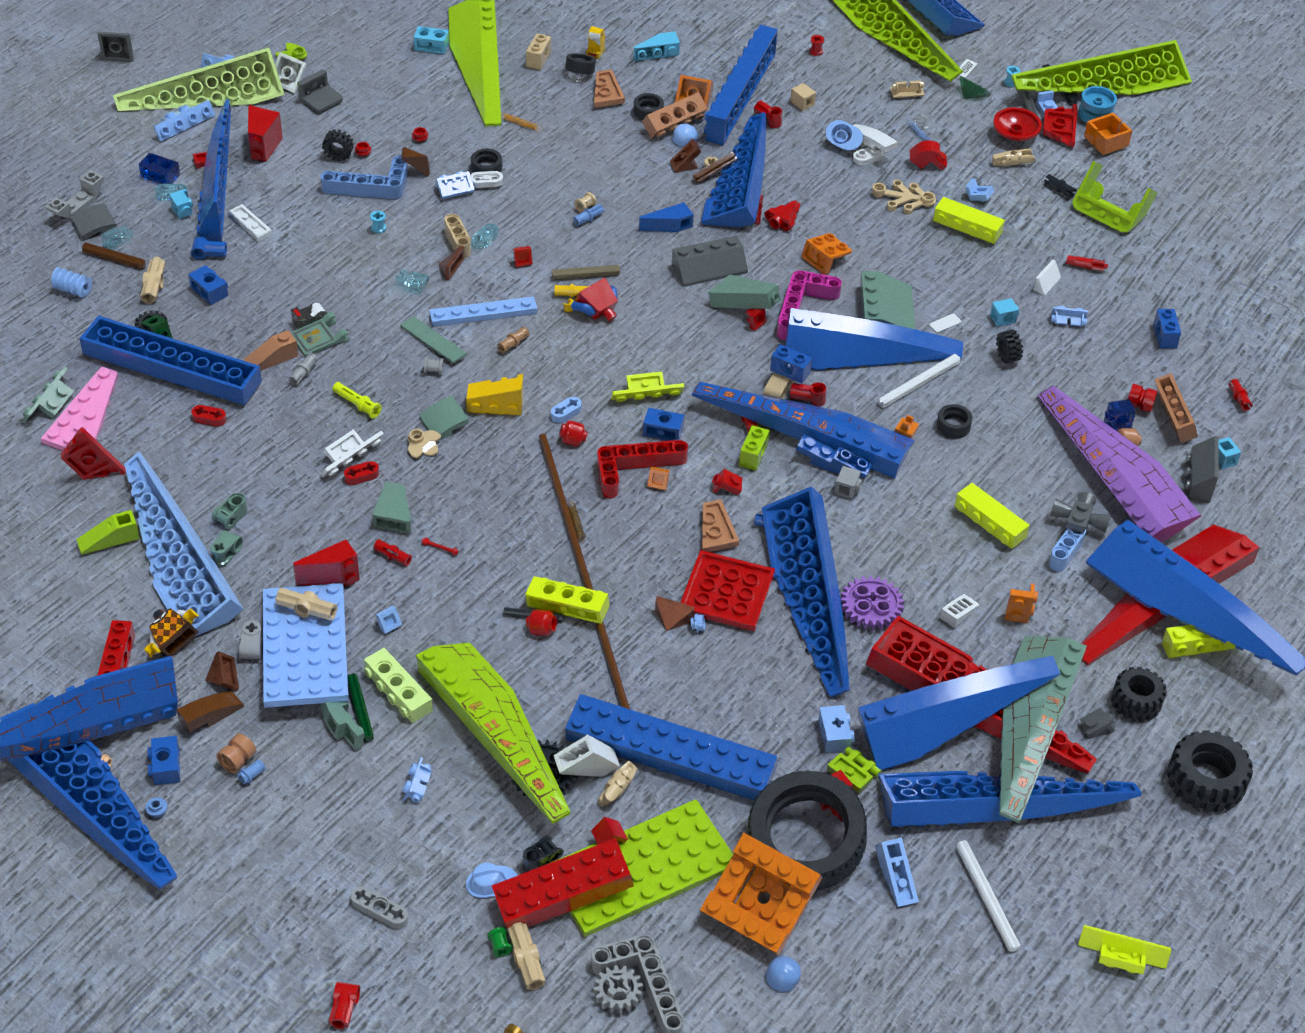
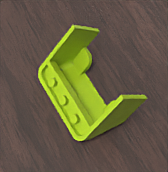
M1093 161L1073 199L1074 208L1120 232H1130L1146 216L1158 192L1148 188L1141 203L1133 204L1129 212L1101 199L1104 187L1096 179L1103 165Z

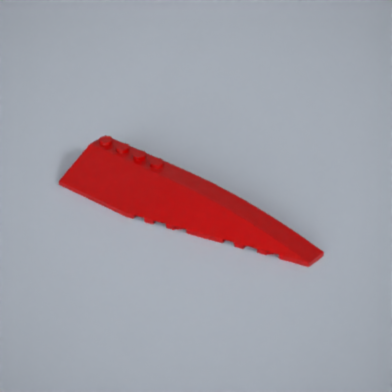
M1213 524L1175 547L1172 551L1220 584L1254 563L1260 547L1246 535ZM1126 593L1081 643L1087 646L1082 661L1087 666L1167 616L1161 614L1160 610L1154 607L1150 609L1142 605Z
M899 615L871 648L865 664L911 691L987 670L982 665L978 667L973 663V658L965 652ZM1003 708L975 726L1001 739ZM1055 730L1045 756L1048 760L1087 774L1097 760L1077 742L1072 743L1068 740L1067 734L1062 730L1059 732Z

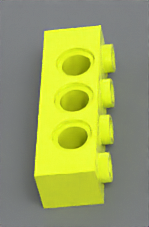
M535 576L525 593L528 607L549 610L553 613L564 614L602 624L610 606L608 593Z

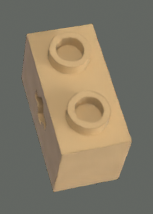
M536 33L526 50V67L542 69L551 53L550 36Z

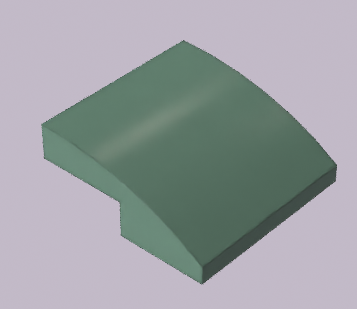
M453 396L438 401L419 415L420 420L428 431L433 430L441 435L439 440L452 436V430L469 424L468 417Z

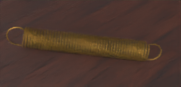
M573 503L574 505H571L572 508L569 511L570 514H573L571 518L577 537L584 535L585 538L576 505Z

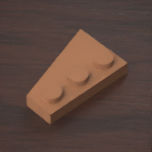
M612 69L597 71L594 108L625 103V97Z
M722 500L703 503L702 551L712 552L739 546V539Z

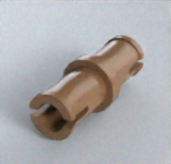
M521 327L515 333L508 334L506 339L497 344L499 352L505 353L510 348L518 346L520 341L529 337L528 329Z

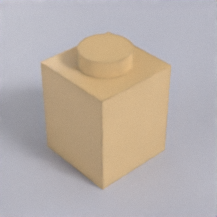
M802 83L791 89L790 102L802 111L815 105L816 92L806 84Z

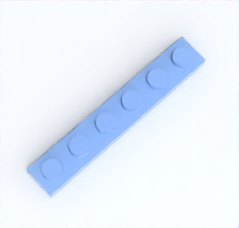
M534 296L430 309L433 327L537 314Z

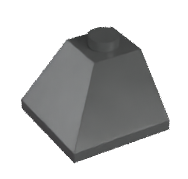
M97 33L102 60L134 61L130 33Z

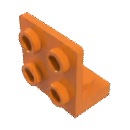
M827 233L807 239L801 257L822 274L826 275L830 272L833 260L851 254L852 249L838 240L835 235Z

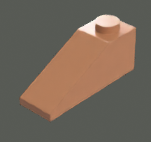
M289 330L270 337L243 361L259 365L260 371L298 357L297 341Z

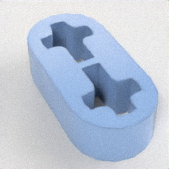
M570 397L555 405L551 409L552 421L563 423L579 414L582 406L581 400L577 397Z

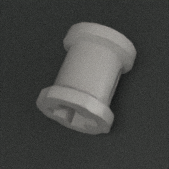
M425 357L424 373L438 372L439 375H442L444 359L434 360Z

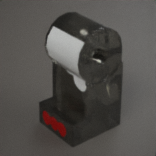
M318 302L312 303L309 307L300 310L298 307L291 309L292 323L297 329L318 321L327 314V311Z

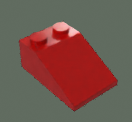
M346 539L293 562L296 587L343 583L344 588L360 580L358 555Z

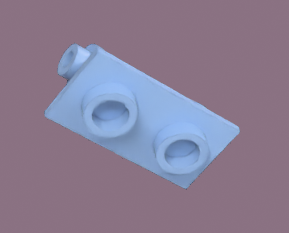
M1065 306L1053 307L1051 322L1067 325V319H1071V326L1083 327V325L1086 326L1087 324L1086 317L1088 311L1082 308L1070 309Z
M422 757L416 764L412 763L408 771L410 779L403 786L402 792L405 794L402 801L409 797L413 802L419 803L423 799L427 786L421 783H428L432 769L429 764H421Z

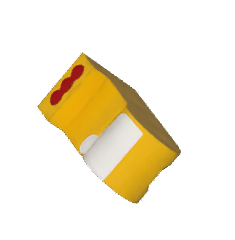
M591 26L588 33L586 55L599 59L605 51V30Z

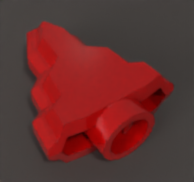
M794 200L786 205L770 208L764 212V216L773 229L791 230L795 225L796 214L799 212L801 203Z

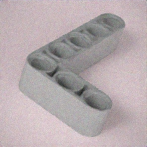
M640 935L599 946L592 951L591 970L596 975L599 972L605 974L606 967L611 971L614 970V965H617L619 970H622L623 966H626V969L637 966L661 1032L683 1033V1016L652 937ZM667 1005L669 1006V1008H663L661 1006ZM669 1025H676L677 1027L671 1028Z

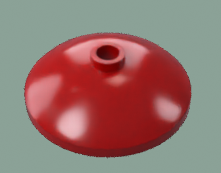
M1010 107L996 113L993 119V126L1001 136L1007 139L1026 141L1040 133L1042 122L1035 113L1027 109Z

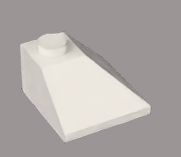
M280 52L275 66L282 88L296 94L298 89L297 82L301 80L307 63Z

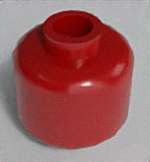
M568 420L565 424L562 423L559 438H561L564 444L579 446L582 441H586L588 432L585 431L583 423Z
M536 609L526 618V627L529 628L532 635L549 636L556 630L557 618L549 610Z

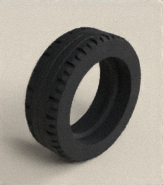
M818 771L791 772L770 782L757 795L748 817L749 836L777 850L771 838V824L774 817L782 809L801 801H816L836 810L842 817L845 827L841 846L829 856L819 860H795L822 876V880L815 891L824 890L844 881L846 877H849L855 871L856 866L860 864L867 844L865 810L854 790H851V787L842 780H839V778Z

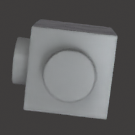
M843 466L836 480L834 494L852 499L856 490H860L862 485V479H860L861 471Z

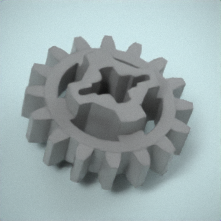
M614 965V970L612 971L606 967L605 974L599 972L598 979L594 981V995L596 996L597 1003L602 1002L603 1010L610 1007V1013L618 1009L619 1014H622L624 1008L630 1012L631 1005L638 1006V1000L642 999L643 983H640V976L634 977L635 970L632 969L627 972L626 966L619 970L618 966ZM630 984L633 987V992H631V988L629 987ZM603 987L606 988L607 994L604 993Z

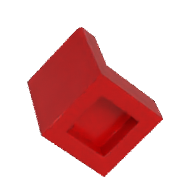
M603 817L591 830L597 844L614 838L624 843L628 840L619 821L608 817Z

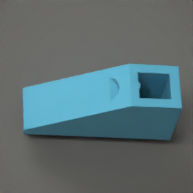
M676 32L660 33L634 46L633 60L678 56L680 42Z

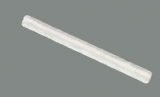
M957 354L951 355L880 397L878 405L884 408L959 364L960 357Z
M966 840L958 842L956 848L1008 951H1017L1020 943Z

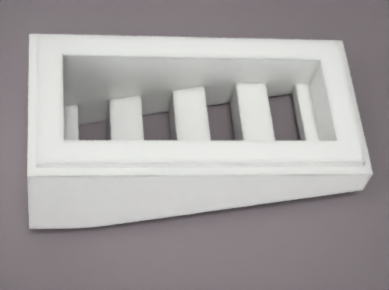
M963 594L943 607L939 618L953 628H956L980 604Z

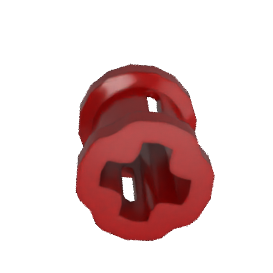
M813 35L810 40L812 45L809 51L811 55L820 56L823 54L822 44L824 43V37Z

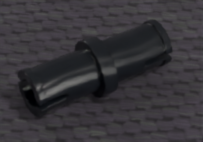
M1051 174L1046 176L1049 180L1045 179L1044 183L1055 188V191L1062 192L1070 198L1075 196L1073 191L1077 192V189L1068 185L1065 180H1059Z

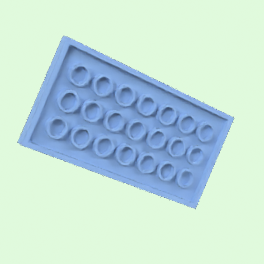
M343 583L284 587L301 594L305 591H311L319 599L337 604L338 610L333 621L314 615H309L306 618L296 614L294 609L276 604L275 598L280 588L263 589L264 708L348 701Z

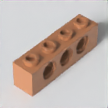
M698 92L648 114L642 123L651 138L655 136L659 138L669 130L671 132L674 131L680 124H689L693 119L699 120L703 118L708 107Z
M1172 373L1154 379L1160 400L1180 443L1197 438L1195 422Z

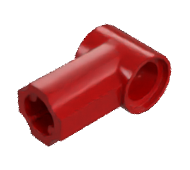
M762 100L758 101L754 106V112L756 114L765 112L769 127H781L782 109L776 106L771 107Z
M816 382L812 385L792 383L790 398L810 401L813 406H823L826 403V385L821 382Z
M344 982L336 983L329 1025L334 1026L336 1029L349 1027L354 1005L357 1006L359 1001L360 985Z

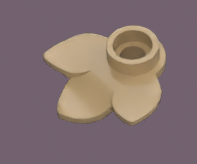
M413 429L408 435V442L410 443L408 446L409 453L414 458H419L422 454L427 456L438 454V446L435 442L441 438V435L433 430L423 432L421 429Z

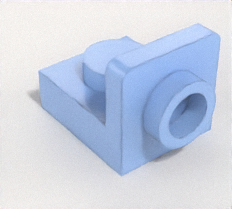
M1052 90L1038 93L1036 106L1043 117L1045 109L1057 108L1053 101L1054 92Z

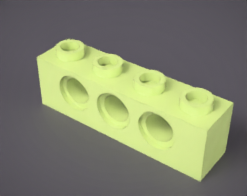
M385 648L364 659L365 668L363 671L366 677L375 682L377 689L387 695L389 702L399 708L404 718H408L413 724L433 712L432 698Z

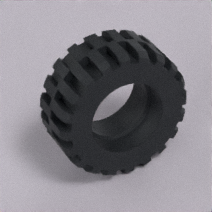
M1203 730L1202 733L1196 731L1191 733V735L1184 736L1176 744L1167 770L1168 782L1170 787L1174 788L1173 792L1178 797L1181 796L1184 803H1190L1193 805V808H1202L1206 812H1211V810L1219 812L1223 811L1224 808L1228 810L1233 808L1234 805L1239 804L1251 781L1253 764L1249 754L1245 749H1242V745L1238 741L1234 742L1232 737L1228 735L1223 736L1221 732L1215 731V733H1210V730ZM1205 763L1215 766L1224 773L1226 778L1214 779L1201 774L1194 767V764Z

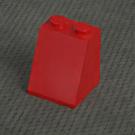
M249 105L248 138L251 159L267 162L283 139L280 112Z

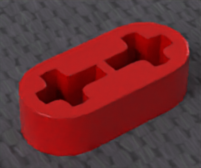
M197 405L191 410L192 419L196 423L220 427L227 421L225 411L220 408Z
M373 461L350 466L344 470V480L349 485H357L374 480L379 476V466Z

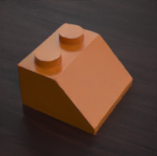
M680 74L675 102L699 92L708 107L714 86L713 81Z

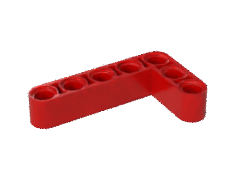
M683 440L600 447L597 450V469L602 495L610 499L618 495V470L685 464L688 457V444Z

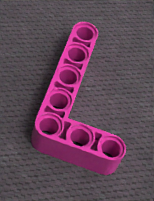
M802 270L793 272L778 320V338L786 340L790 309H801L804 295L837 300L841 293V279Z

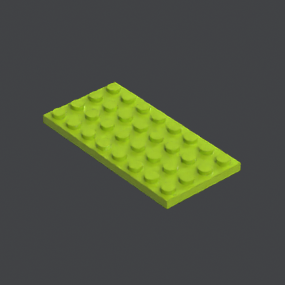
M697 799L624 830L628 840L625 843L618 841V844L630 871L634 887L569 911L584 937L723 874L733 853ZM594 843V844H592V845H590V846H588V847H585V848H583V849H581V850H578V851H576V852H574V853H572V854L578 853V852H580V851H583V850H585V849L591 848V847L596 846V845H598V844H597V843Z

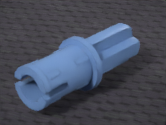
M601 204L590 209L586 208L584 212L572 218L573 223L578 227L587 221H592L594 217L604 212V208Z

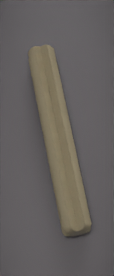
M619 265L554 269L552 270V279L619 275L620 267Z

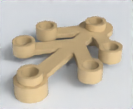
M894 180L892 188L901 192L887 190L883 183H875L872 187V193L876 198H881L883 195L899 198L894 201H888L887 210L895 211L897 206L907 203L904 205L903 212L905 214H912L915 208L920 206L930 207L936 203L935 195L932 192H924L917 183H910L909 189H907L901 180Z

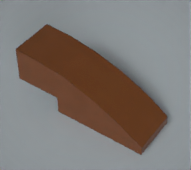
M233 691L222 692L190 702L178 708L177 714L179 721L190 733L204 724L208 727L216 724L242 709L244 704Z

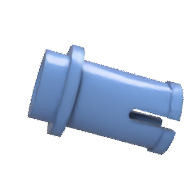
M258 759L246 769L239 770L237 776L241 783L250 784L252 779L261 772H264L266 768L263 762Z

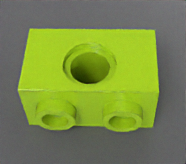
M751 426L740 450L739 466L757 471L768 447L770 430Z

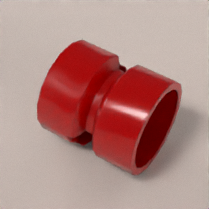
M1133 383L1126 406L1133 408L1139 406L1142 411L1151 413L1158 391L1150 388L1144 390L1143 386Z

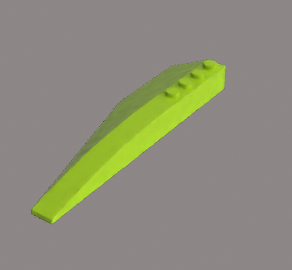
M465 0L448 8L450 50L453 52L458 67L462 71L464 81L471 91V96L475 100V105L479 109L484 125L501 126L495 0Z
M1176 40L1011 75L1016 90H1052L1053 92L1083 93L1088 87L1102 86L1110 89L1115 94L1139 95L1192 82Z

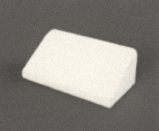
M1052 260L1036 277L1034 284L1035 292L1046 295L1060 280L1061 275L1055 260Z

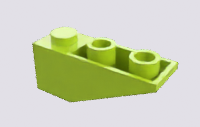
M132 510L111 515L77 538L81 555L139 539L137 524Z

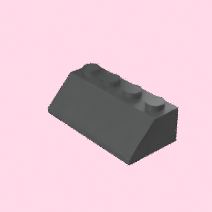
M737 236L672 249V266L683 287L726 278L728 275L736 276L748 273L743 245Z

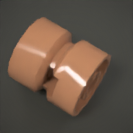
M237 733L228 742V745L216 754V758L227 771L237 773L243 767L245 761H249L256 754L257 749L247 736Z

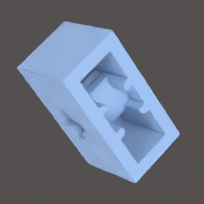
M845 706L820 707L818 722L825 753L842 752L847 747L851 748V742H854L855 738L854 731L850 730L849 727L851 723L850 714L846 713Z

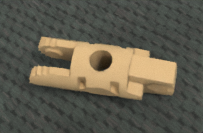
M1031 149L1005 151L992 156L993 166H1012L1035 161Z
M627 761L608 780L604 786V791L598 798L599 806H608L622 795L638 769L632 762Z

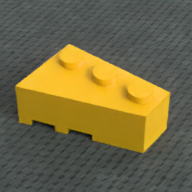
M519 374L517 378L507 379V377H503L500 381L491 382V380L468 384L466 397L467 412L522 415L523 374Z

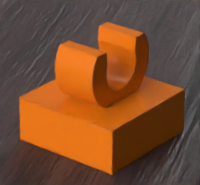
M907 415L906 418H901L894 432L912 439L918 430L919 423L914 422V417Z
M651 467L647 486L666 490L670 470Z

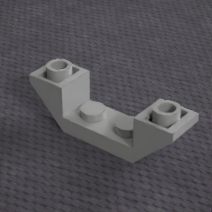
M90 170L80 178L81 190L66 202L56 197L44 206L45 209L58 216L72 219L71 215L89 207L96 201L104 181V176Z

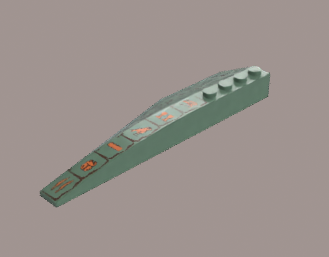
M1024 636L1013 662L1015 664L1053 656L1060 672L1058 677L1039 688H1035L1026 696L1020 697L1012 702L1011 705L1003 708L999 815L1019 823L1087 647L1078 641L1060 637Z

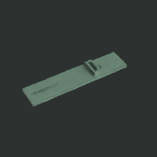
M414 316L400 324V327L453 364L467 355L462 349Z

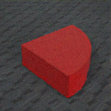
M207 152L192 154L196 169L204 167Z

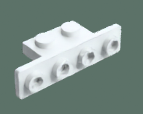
M353 429L326 447L323 452L333 464L325 468L321 476L323 478L327 475L331 477L339 471L338 468L342 465L344 467L348 466L353 461L352 458L355 456L361 457L368 451L367 448L370 446L373 448L382 441L381 437L384 433L380 431L363 442Z

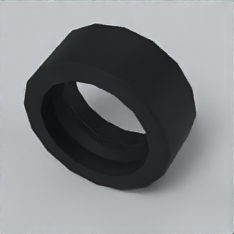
M571 53L566 56V70L583 75L595 72L596 59L594 57L580 53Z
M644 93L634 99L633 113L638 119L643 120L648 114L664 108V101L660 96L653 93ZM650 105L656 108L645 109L642 106Z
M494 149L477 150L471 156V170L473 173L498 171L501 173L502 156ZM483 161H490L494 164L485 166L479 163Z
M949 404L939 410L936 425L941 434L950 438H962L970 432L973 417L966 407ZM955 417L961 419L964 424L952 425L944 419Z

